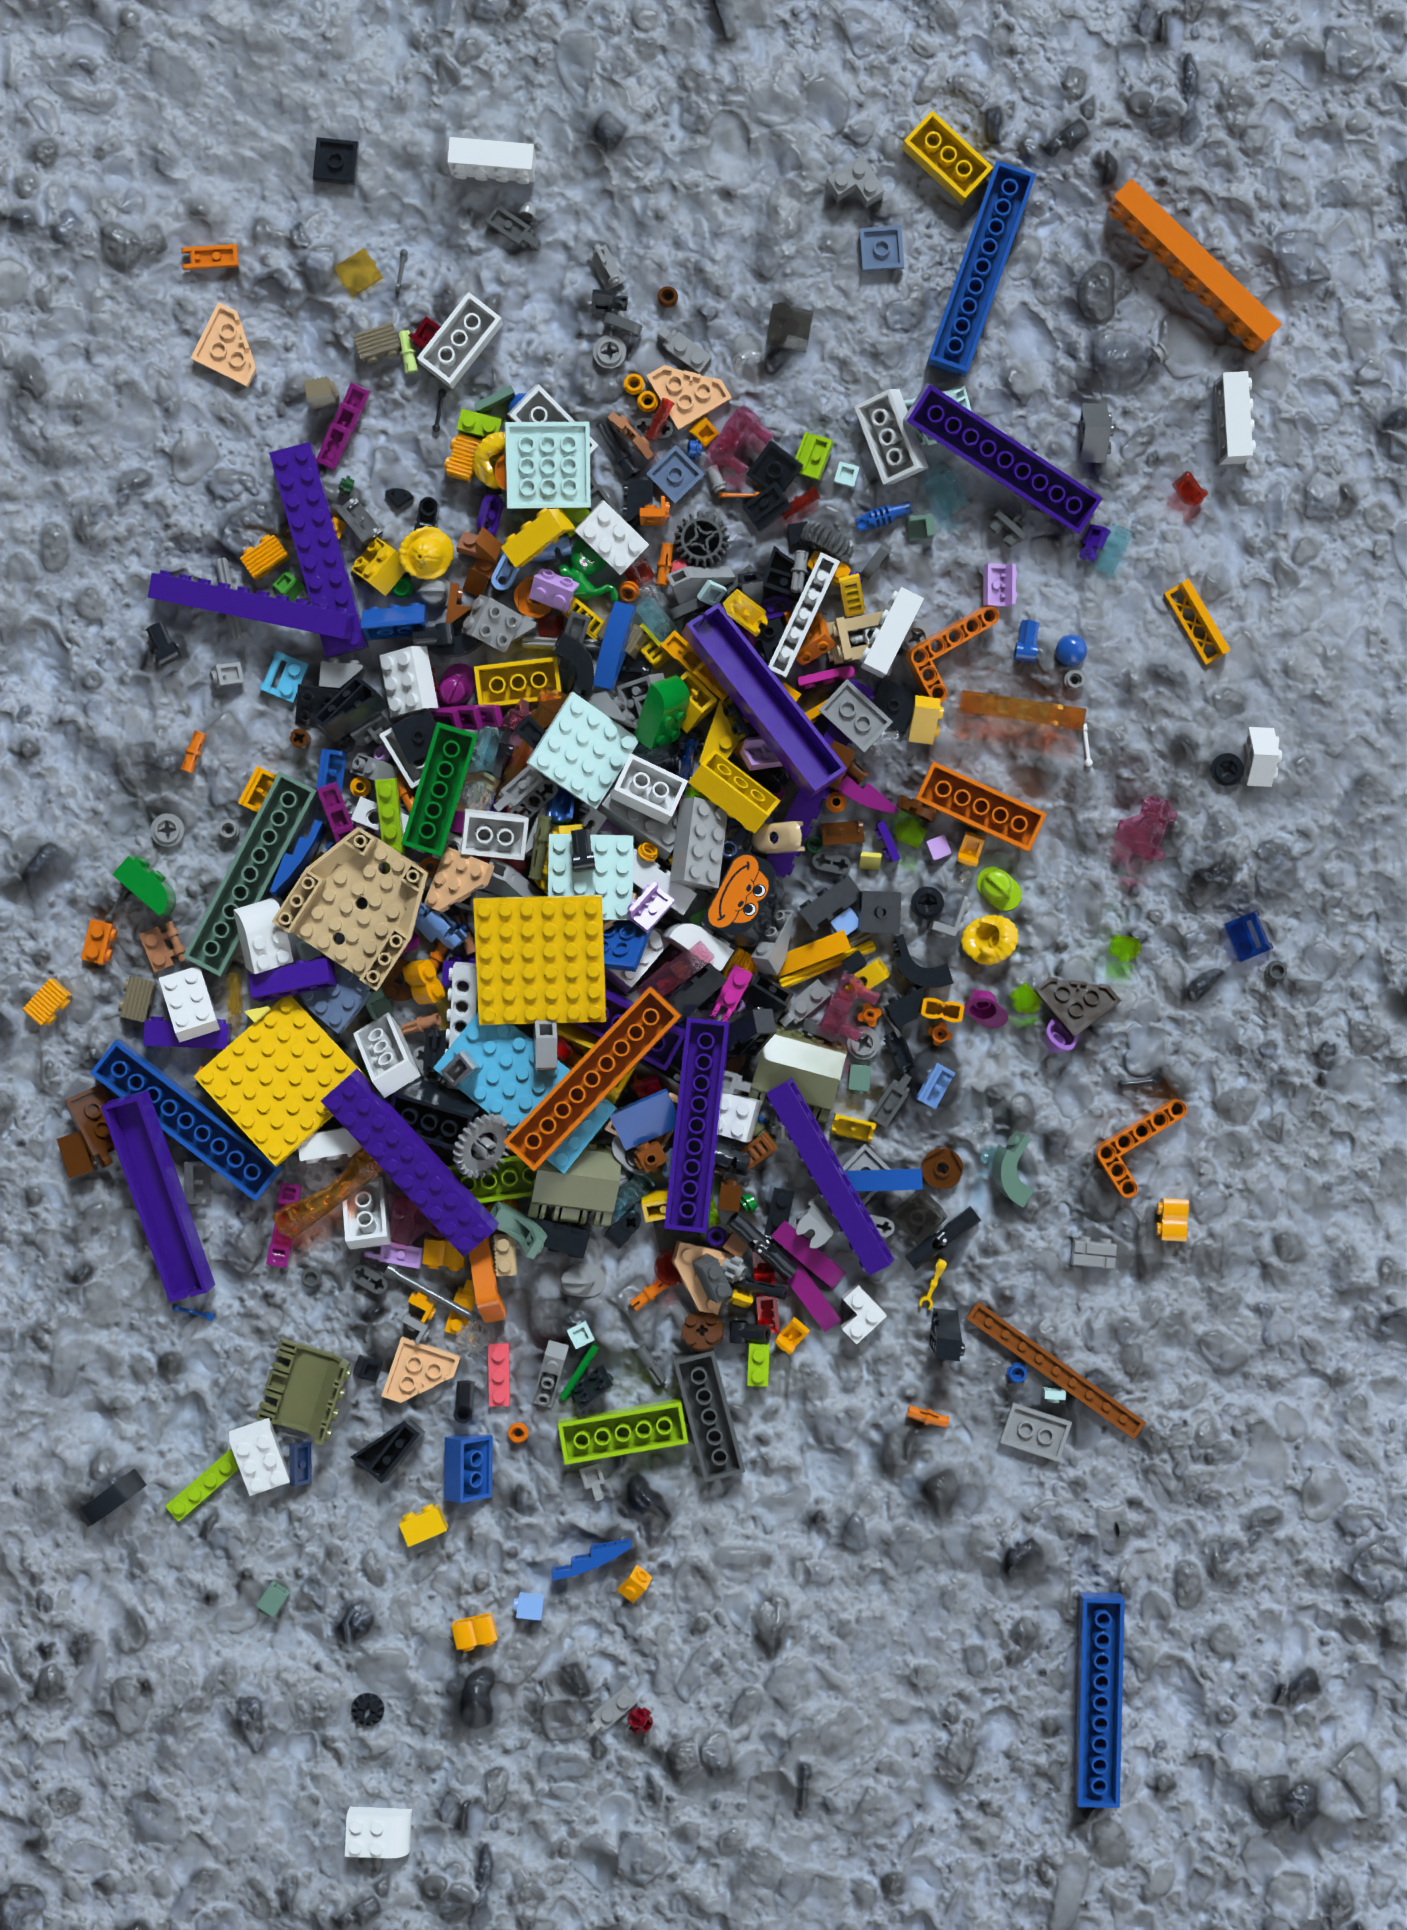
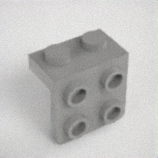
M479 595L472 605L473 609L463 623L462 633L477 638L500 652H506L522 621V615L490 597Z
M967 896L960 897L951 926L937 921L930 922L928 930L932 931L931 935L943 939L946 936L956 937V935L961 933L964 922L961 921L962 916L967 914L970 907Z

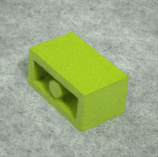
M461 409L456 429L459 433L482 440L489 434L502 432L504 423L500 418Z
M748 1342L747 1386L768 1387L770 1343Z

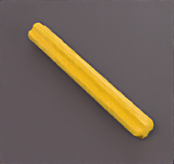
M872 940L851 948V950L779 979V984L784 988H789L842 965L843 959L858 950L862 955L875 951V944Z

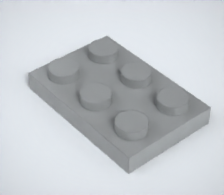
M848 679L818 710L863 753L893 722Z
M1012 1402L999 1442L1059 1462L1072 1422Z

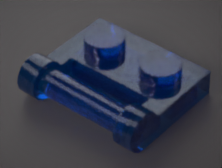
M687 740L685 742L679 777L687 781L693 775L695 762L692 761L694 752L697 750V743L694 740ZM687 782V784H686V786H685V789H684V791H683V793H682L683 795H685L686 787H690V786H691V784H689L688 782Z
M1258 910L1223 924L1238 962L1273 949V945L1271 942L1269 943L1258 916L1260 914ZM1251 920L1261 944L1258 948L1246 923Z

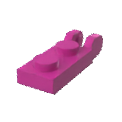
M844 666L798 677L796 682L798 688L803 687L804 690L816 687V683L823 682L824 685L835 683L837 678L842 681L853 677L855 670L853 666Z
M734 964L726 978L727 981L723 984L715 999V1004L709 1017L714 1019L718 1014L720 1006L723 1005L727 1009L721 1021H728L753 974Z

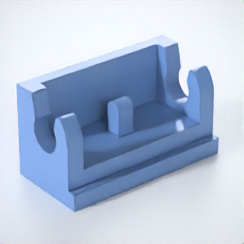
M935 1062L916 1099L936 1109L955 1072Z

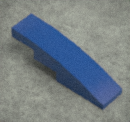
M614 602L597 661L593 682L594 687L610 691L614 690L626 655L625 647L631 633L629 627L636 610L633 605Z
M314 820L308 838L299 837L293 855L284 853L270 889L274 897L279 898L296 881L310 862L327 829L323 822Z
M922 1169L845 1171L856 1191L923 1190Z
M632 1538L592 1544L590 1553L572 1556L571 1565L552 1567V1580L572 1577L595 1569L615 1559L632 1547Z

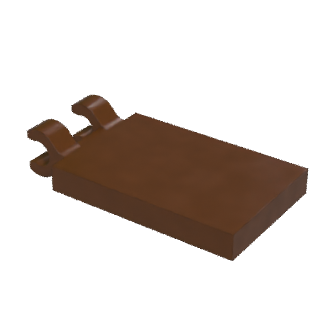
M103 1083L70 1097L63 1102L91 1157L97 1155L101 1167L105 1168L113 1163L109 1152L116 1149L101 1109L102 1105L111 1100Z

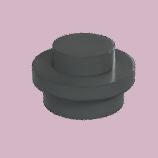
M1271 961L1266 966V975L1272 981H1280L1287 974V968L1281 961Z
M316 1267L306 1268L301 1275L302 1283L309 1288L317 1287L322 1281L321 1271Z

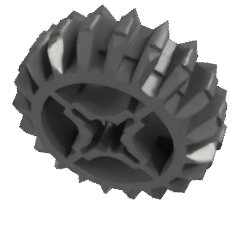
M697 512V518L694 519V516L689 514L690 522L683 518L682 522L685 526L677 525V529L681 533H674V537L679 538V540L674 541V545L680 546L676 549V553L684 552L680 556L681 560L688 557L687 565L695 561L694 566H699V562H703L702 566L706 568V562L709 561L710 565L714 566V558L718 562L721 561V557L718 554L726 555L727 552L722 547L729 548V543L724 541L730 539V536L727 534L723 535L728 528H720L723 524L722 520L715 523L716 515L708 519L709 512H705V518H701V513ZM698 524L708 525L715 531L704 532ZM692 527L695 536L685 544V535ZM698 532L703 538L704 536L706 537L705 547L703 544L697 543ZM718 536L719 544L715 551L711 553L708 544ZM699 548L705 556H697L691 553L689 549Z
M815 520L808 521L800 536L803 542L813 550L823 552L842 563H847L851 559L856 547L853 541L838 532V530Z

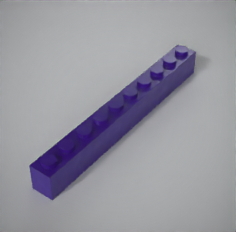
M160 570L159 573H151L148 598L332 637L351 639L355 614L348 613L349 609L336 606V610L328 609V604L316 602V606L309 605V600L296 598V602L290 601L289 596L277 594L275 598L269 596L270 592L257 590L256 594L250 592V588L242 586L232 589L230 588L231 584L218 582V585H213L209 579L198 578V581L191 580L192 576L179 574V577L172 576L171 571Z
M854 679L850 680L871 702L875 697L872 694L873 688ZM830 722L823 736L827 743L832 744L833 741H836L846 747L848 743L853 744ZM800 787L783 822H803V826H800L801 842L804 837H809L813 828L809 825L813 818L817 820L822 809L818 806L821 800L826 801L830 793V789L827 787L810 799L807 798ZM777 834V836H776V838H775L773 844L777 843L778 838H779V837H778V834ZM802 851L770 853L765 860L773 866L778 876L785 878L786 874L791 875L795 864L792 863L794 857H799Z
M793 1078L771 1088L766 1092L767 1101L771 1107L775 1108L779 1123L785 1126L788 1132V1139L798 1149L797 1153L800 1160L807 1165L810 1178L816 1181L819 1194L829 1204L828 1209L831 1215L838 1220L841 1233L847 1236L849 1247L853 1253L857 1254L862 1270L866 1271L868 1276L890 1266L894 1261L891 1252Z

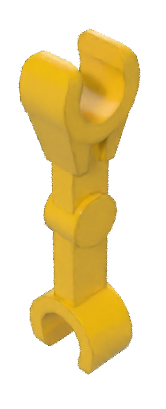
M937 1260L934 1277L929 1284L927 1295L919 1299L920 1307L924 1300H928L930 1303L927 1310L932 1308L931 1296L937 1286L938 1278L941 1277L946 1268L945 1260Z

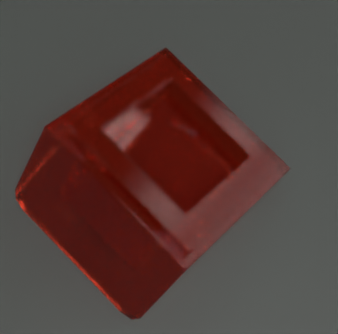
M646 558L632 563L624 571L628 581L634 582L637 586L655 577Z
M552 615L538 618L539 637L557 638L561 630L564 631L563 616Z

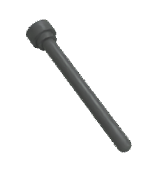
M390 1263L383 1275L386 1279L390 1281L392 1279L394 1281L399 1280L469 1320L474 1319L475 1315L472 1311L403 1274L398 1265Z

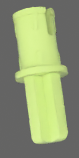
M409 330L399 332L402 350L400 355L403 358L405 374L418 372L415 359L416 350L413 349L412 339L408 336L410 334Z

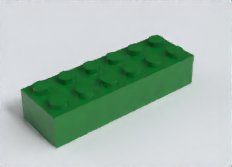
M437 722L401 842L402 845L442 857L478 734Z

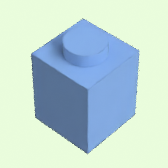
M849 907L829 922L831 925L829 930L832 934L844 930L847 936L858 927L859 918Z
M520 1592L519 1597L514 1598L513 1611H517L516 1618L541 1620L544 1594Z

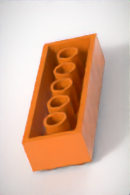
M934 761L930 763L914 798L923 802V805L926 807H932L945 816L1026 853L1030 852L1047 815L1043 811Z

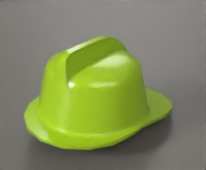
M991 866L982 870L978 875L977 888L981 895L999 910L1008 911L1018 906L1022 897L1021 887L1007 872L999 867Z

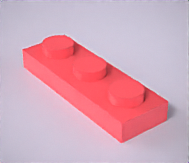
M488 1343L489 1407L510 1406L509 1343Z

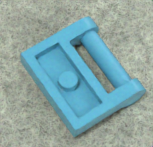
M274 650L272 655L274 658L259 689L295 703L298 684L303 683L310 665ZM282 660L287 662L275 689L271 685Z

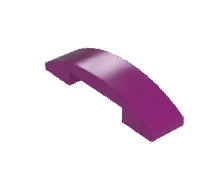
M280 1183L277 1200L278 1206L272 1240L269 1244L267 1265L284 1268L288 1266L298 1219L302 1185Z
M790 1254L788 1258L797 1266V1271L787 1282L824 1332H826L842 1319L818 1289L798 1259Z

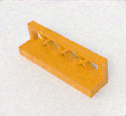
M1189 578L1164 593L1166 600L1204 665L1230 651ZM1180 589L1184 596L1182 604L1174 602L1170 594ZM1184 608L1193 611V622L1183 618ZM1195 626L1204 630L1203 640L1195 638L1193 635ZM1205 644L1213 646L1217 654L1207 659L1203 652Z

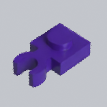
M1090 524L1082 542L1086 546L1080 551L1079 557L1083 560L1088 559L1094 562L1097 558L1096 551L1097 549H1103L1110 530L1103 526Z

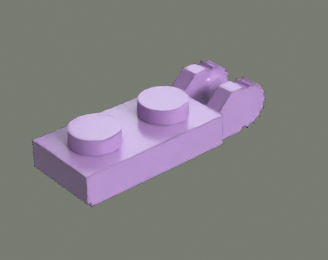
M391 1241V1244L379 1246L381 1247L380 1254L373 1251H364L363 1256L378 1259L380 1262L420 1269L424 1247Z

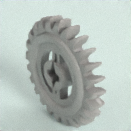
M494 1114L482 1115L481 1119L475 1118L474 1123H468V1128L462 1130L463 1134L458 1136L460 1140L456 1141L454 1145L457 1148L453 1150L455 1155L453 1161L456 1162L455 1166L459 1169L460 1173L469 1178L474 1177L477 1179L479 1175L484 1178V1170L490 1175L492 1174L491 1166L498 1170L497 1161L505 1164L501 1156L509 1157L505 1149L510 1148L503 1141L512 1133L506 1127L508 1121L505 1118ZM491 1132L493 1134L494 1141H492L483 1133ZM476 1140L480 1141L485 1147L488 1148V1150L485 1149L482 1145H480ZM471 1147L481 1157H472Z

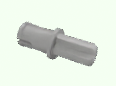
M803 550L795 552L794 567L791 569L793 573L791 591L794 593H801L803 591L804 578L808 573L806 568L809 553Z

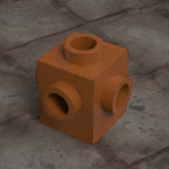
M657 1140L650 1143L646 1141L637 1147L638 1150L634 1152L636 1155L634 1161L639 1170L643 1168L646 1173L658 1171L662 1168L661 1165L669 1161Z

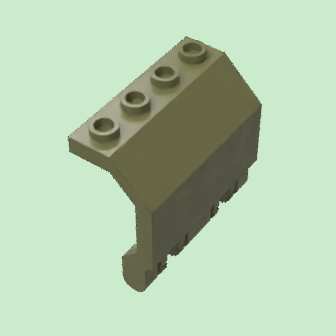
M775 1024L777 1033L761 1049L751 1089L747 1097L757 1099L758 1093L761 1092L759 1100L762 1101V1107L766 1092L778 1084L793 1078L807 1105L813 1107L811 1112L815 1119L820 1109L817 1122L826 1124L840 1083L847 1055V1046L839 1041L831 1042L824 1040L823 1037L818 1035H806L800 1030L784 1029L781 1025Z
M590 1141L565 1174L546 1160L536 1170L527 1209V1217L537 1218L539 1209L538 1217L539 1219H544L546 1206H554L551 1214L552 1220L557 1221L559 1215V1221L578 1223L580 1215V1224H585L587 1212L592 1211L594 1212L593 1226H598L600 1220V1227L609 1228L614 1213L621 1174V1163L612 1152V1143L604 1145Z
M280 1338L278 1345L280 1349H277L276 1354L279 1357L290 1359V1365L288 1366L280 1362L272 1363L274 1369L270 1370L265 1385L268 1389H264L263 1394L278 1399L277 1405L261 1401L255 1418L258 1420L270 1418L271 1424L283 1425L308 1433L316 1438L314 1444L323 1446L325 1441H329L333 1429L330 1428L332 1420L336 1421L339 1409L336 1407L338 1400H343L346 1389H343L344 1381H349L352 1369L349 1368L351 1362L333 1352L286 1338Z

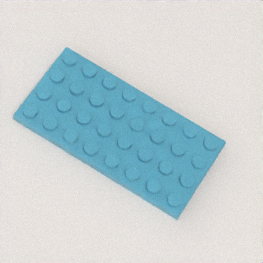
M478 1012L433 1068L445 1077L441 1070L461 1051L467 1050L479 1065V1068L456 1087L489 1114L500 1115L502 1118H505L508 1121L506 1127L512 1132L570 1071L558 1059L557 1070H535L533 1039L514 1024L479 1025ZM604 1098L547 1160L565 1174L617 1107Z

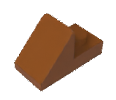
M482 527L478 535L463 531L456 549L458 553L496 563L503 544Z
M478 558L473 568L469 569L463 589L477 597L484 595L500 560L494 563Z
M450 583L445 623L454 624L473 609L471 606L457 605L458 601H462L463 589H459V583Z

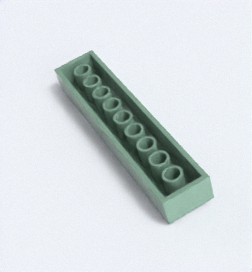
M279 771L183 958L220 977L226 975L241 946L233 910L265 900L274 882L284 853H289L319 795L317 790Z

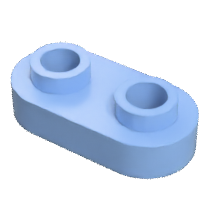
M505 553L501 557L491 578L494 588L499 591H506L512 586L521 568H515L514 565L510 566L508 564L509 558ZM501 577L506 578L505 584L499 583Z

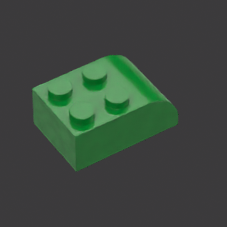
M677 675L651 683L637 722L638 727L633 735L636 736L637 741L650 750L674 742L680 736L682 723L687 716L686 711L689 706L690 695L685 682Z
M128 856L112 875L159 916L169 917L176 905V895L173 888L165 881L166 877L160 871L151 869L149 867L151 864L142 856Z

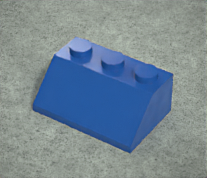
M411 603L405 607L391 605L384 609L370 607L368 610L362 611L361 629L367 641L412 637V628L429 627L427 609L421 603Z
M460 1434L445 1437L444 1500L465 1503L492 1497L493 1435Z

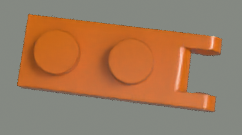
M237 244L181 248V253L190 254V264H183L182 270L239 267Z

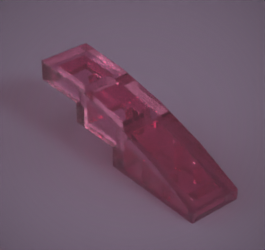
M700 940L687 952H682L673 961L664 964L640 984L637 990L643 994L649 987H653L661 996H664L713 960L714 955Z

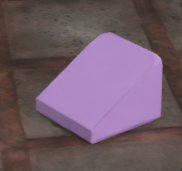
M944 834L925 842L932 861L952 854Z

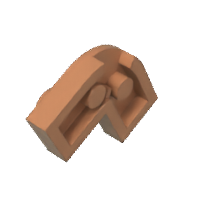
M612 412L607 417L617 431L631 442L638 453L647 460L654 455L649 448L651 446L649 441L644 436H639L630 426L631 423L624 415L618 416Z

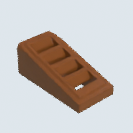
M765 1131L739 1149V1151L751 1155L749 1170L777 1150L778 1147ZM760 1141H762V1142L764 1143V1145L768 1148V1150H766V1149L764 1148V1146L760 1143Z

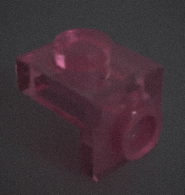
M520 699L517 705L510 709L501 720V724L514 730L528 714L530 715L529 702Z

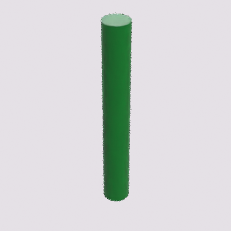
M595 1344L591 1345L559 1396L565 1401L568 1399L599 1350V1347Z

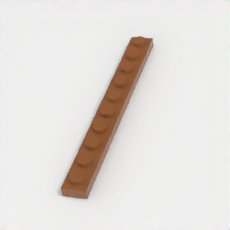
M979 1301L974 1304L965 1317L1133 1439L1137 1437L1146 1424L1139 1416Z

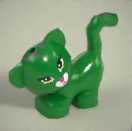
M578 540L570 557L572 568L570 569L567 565L558 566L562 577H569L579 583L573 598L589 600L610 592L611 601L613 603L619 601V593L616 586L607 583L599 588H595L587 580V576L603 570L608 563L591 547H588L585 542Z

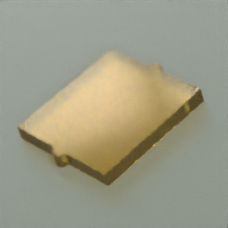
M365 248L334 267L341 278V284L346 286L352 297L383 278L376 267L375 260L370 258Z

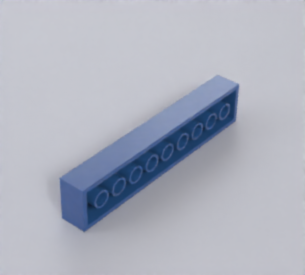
M998 160L996 161L931 348L927 365L966 377L1036 176L1035 173Z
M121 1039L113 1042L90 1072L91 1075L120 1097L148 1090L161 1128L254 1201L259 1200L285 1167L282 1163L275 1167L250 1138Z
M1079 1592L1074 1799L1078 1807L1120 1808L1125 1599L1121 1593Z

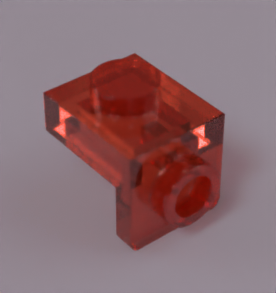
M1186 471L1172 484L1183 503L1192 507L1202 503L1204 497L1209 494L1206 489L1200 487L1189 471Z

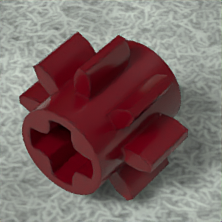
M640 1707L633 1709L627 1718L628 1724L631 1725L629 1729L635 1734L638 1732L640 1734L648 1732L653 1725V1718L650 1716L652 1712L645 1707L643 1709Z

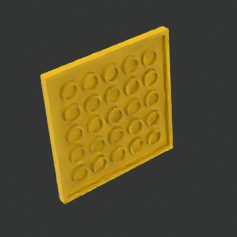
M602 895L473 899L479 1025L534 1024L535 1021L553 1020L556 1023L606 1022Z
M292 996L281 998L257 1023H253L193 1076L275 1167L281 1164L334 1116L321 1100L357 1068L371 1082Z

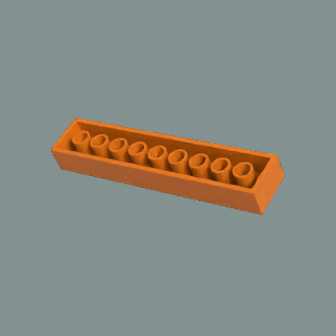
M1132 178L1114 195L1107 207L1109 215L1114 220H1119L1124 225L1123 227L1127 233L1136 236L1139 239V244L1144 249H1149L1154 254L1153 256L1157 262L1167 266L1169 273L1173 277L1179 278L1187 291L1197 295L1199 302L1205 307L1208 306L1213 311V315L1217 320L1223 321L1228 325V330L1233 335H1238L1243 340V344L1247 349L1256 352L1282 325L1274 315Z
M649 987L503 1142L533 1171L537 1170L672 1028L682 1015L653 987Z

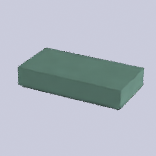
M508 386L476 402L474 406L478 413L483 414L511 400L515 396V392L512 386Z

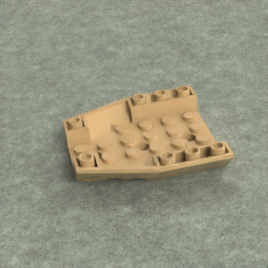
M357 827L304 870L271 922L286 932L295 934L360 977V981L378 991L412 938L428 872L382 840ZM384 862L389 863L391 867L388 874H382L380 871V865ZM361 897L368 901L367 907L363 910L357 906V901ZM339 932L345 936V941L341 945H338L334 940L335 935Z

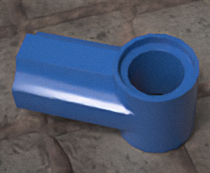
M1032 620L1021 621L1019 639L1014 651V660L1035 663L1038 652V645L1036 643L1039 622Z

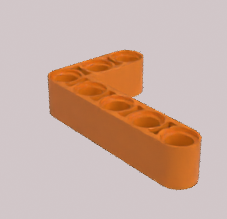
M980 607L906 651L905 660L925 697L934 698L932 692L937 688L939 691L937 698L940 699V703L946 700L947 689L932 660L996 624L999 620V612L996 608ZM986 611H989L990 613V619L988 621L984 619V613ZM968 621H971L973 624L971 631H968L966 627ZM951 631H954L955 639L951 642L949 634ZM934 641H936L938 644V648L935 652H933L931 649V644ZM916 651L920 653L918 662H915L913 658ZM925 670H928L930 674L927 680L923 678Z
M1177 1099L1165 1102L1095 1147L1094 1154L1120 1195L1132 1198L1138 1192L1137 1183L1120 1156L1183 1118L1187 1113V1107L1184 1102ZM1178 1103L1180 1111L1178 1114H1173L1171 1108L1174 1104ZM1160 1114L1163 1121L1160 1125H1155L1154 1117ZM1140 1125H1143L1145 1128V1133L1142 1136L1136 1134V1129ZM1122 1136L1127 1138V1144L1124 1147H1120L1118 1144V1140ZM1104 1147H1108L1110 1150V1154L1106 1158H1102L1100 1154ZM1114 1165H1119L1121 1171L1118 1175L1114 1176L1111 1169ZM1130 1182L1132 1186L1131 1191L1124 1193L1122 1190L1123 1185Z
M488 1236L469 1252L476 1304L485 1323L506 1319L504 1304L497 1289L490 1236Z

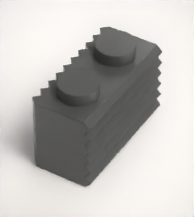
M706 1253L692 1261V1265L707 1298L719 1303L731 1296L733 1291L728 1280H726L727 1277L723 1273L724 1270L720 1266V1262H718L719 1259Z

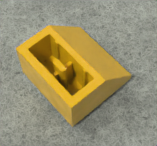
M378 537L368 544L367 549L356 559L351 567L352 571L385 597L405 573L404 568L400 565L399 553Z
M687 670L680 677L685 682L690 695V702L686 711L687 716L681 726V729L686 734L717 706V698Z

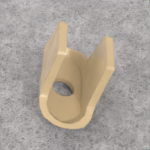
M789 821L763 824L755 834H752V843L755 850L763 854L805 851V847H800L802 839L800 826H803V822ZM773 831L777 832L779 837L775 844L770 841V834Z

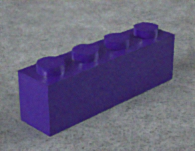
M318 956L312 961L299 960L294 962L295 964L283 965L257 974L251 973L249 974L251 998L260 1003L337 986L335 964L326 956Z
M151 1016V1020L144 1021L143 1046L225 1049L231 1043L232 1024L226 1023V1019H217L220 1030L179 1042L172 1021H164V1017Z

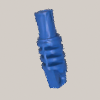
M909 501L895 506L885 505L870 510L854 519L858 531L894 523L896 518L913 513L912 508L905 509L910 507L911 504Z

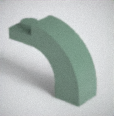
M1016 1130L1009 1137L1006 1147L998 1144L993 1157L992 1174L1000 1192L1024 1208L1034 1189L1021 1182L1017 1174V1164L1031 1139Z
M496 1201L490 1214L499 1223L497 1229L516 1239L522 1245L525 1255L534 1259L536 1254H539L543 1249L547 1238L546 1233L536 1222L519 1210L502 1201Z

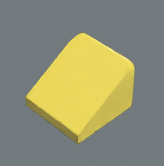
M861 852L859 854V869L879 870L882 854Z
M272 1006L244 1012L254 1023H257L271 1010Z

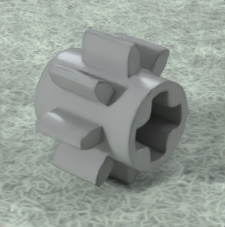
M776 1115L775 1120H770L771 1134H775V1137L778 1139H787L788 1132L785 1126L779 1123Z
M737 1256L731 1259L727 1258L722 1266L723 1273L727 1277L726 1280L731 1283L737 1282V1280L741 1281L747 1271V1267L743 1264L744 1260Z

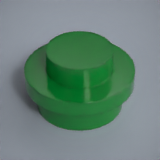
M401 577L394 585L393 592L399 598H408L413 592V584L409 579Z
M750 1194L741 1196V1208L744 1212L753 1214L755 1209L758 1208L756 1201Z

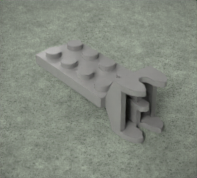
M863 1144L842 1166L844 1171L891 1170L866 1144ZM819 1191L807 1203L810 1207L804 1210L791 1225L796 1229L797 1235L804 1234L810 1241V1248L822 1246L832 1236L834 1231L836 1233L840 1231L838 1220L831 1215L828 1209L829 1204L825 1198L821 1197ZM877 1191L856 1192L865 1205Z

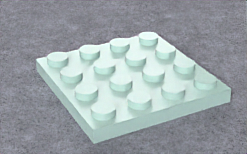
M504 422L507 509L591 507L589 422Z
M571 692L526 763L583 803L597 809L639 741L636 740V736L580 696Z
M549 834L548 896L602 895L603 920H630L628 919L627 908L633 901V836L590 835L591 851H593L595 859V870L574 872L571 834Z

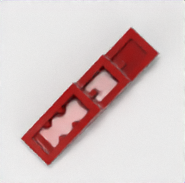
M752 1250L754 1280L776 1285L775 1271ZM755 1293L758 1324L769 1325L771 1334L780 1333L777 1298Z

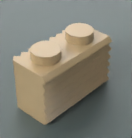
M496 1232L493 1236V1246L495 1247L493 1250L496 1255L494 1257L496 1259L495 1275L497 1277L516 1275L518 1272L516 1241L505 1232Z

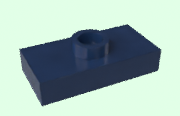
M303 1441L289 1444L290 1486L296 1487L311 1484V1442Z

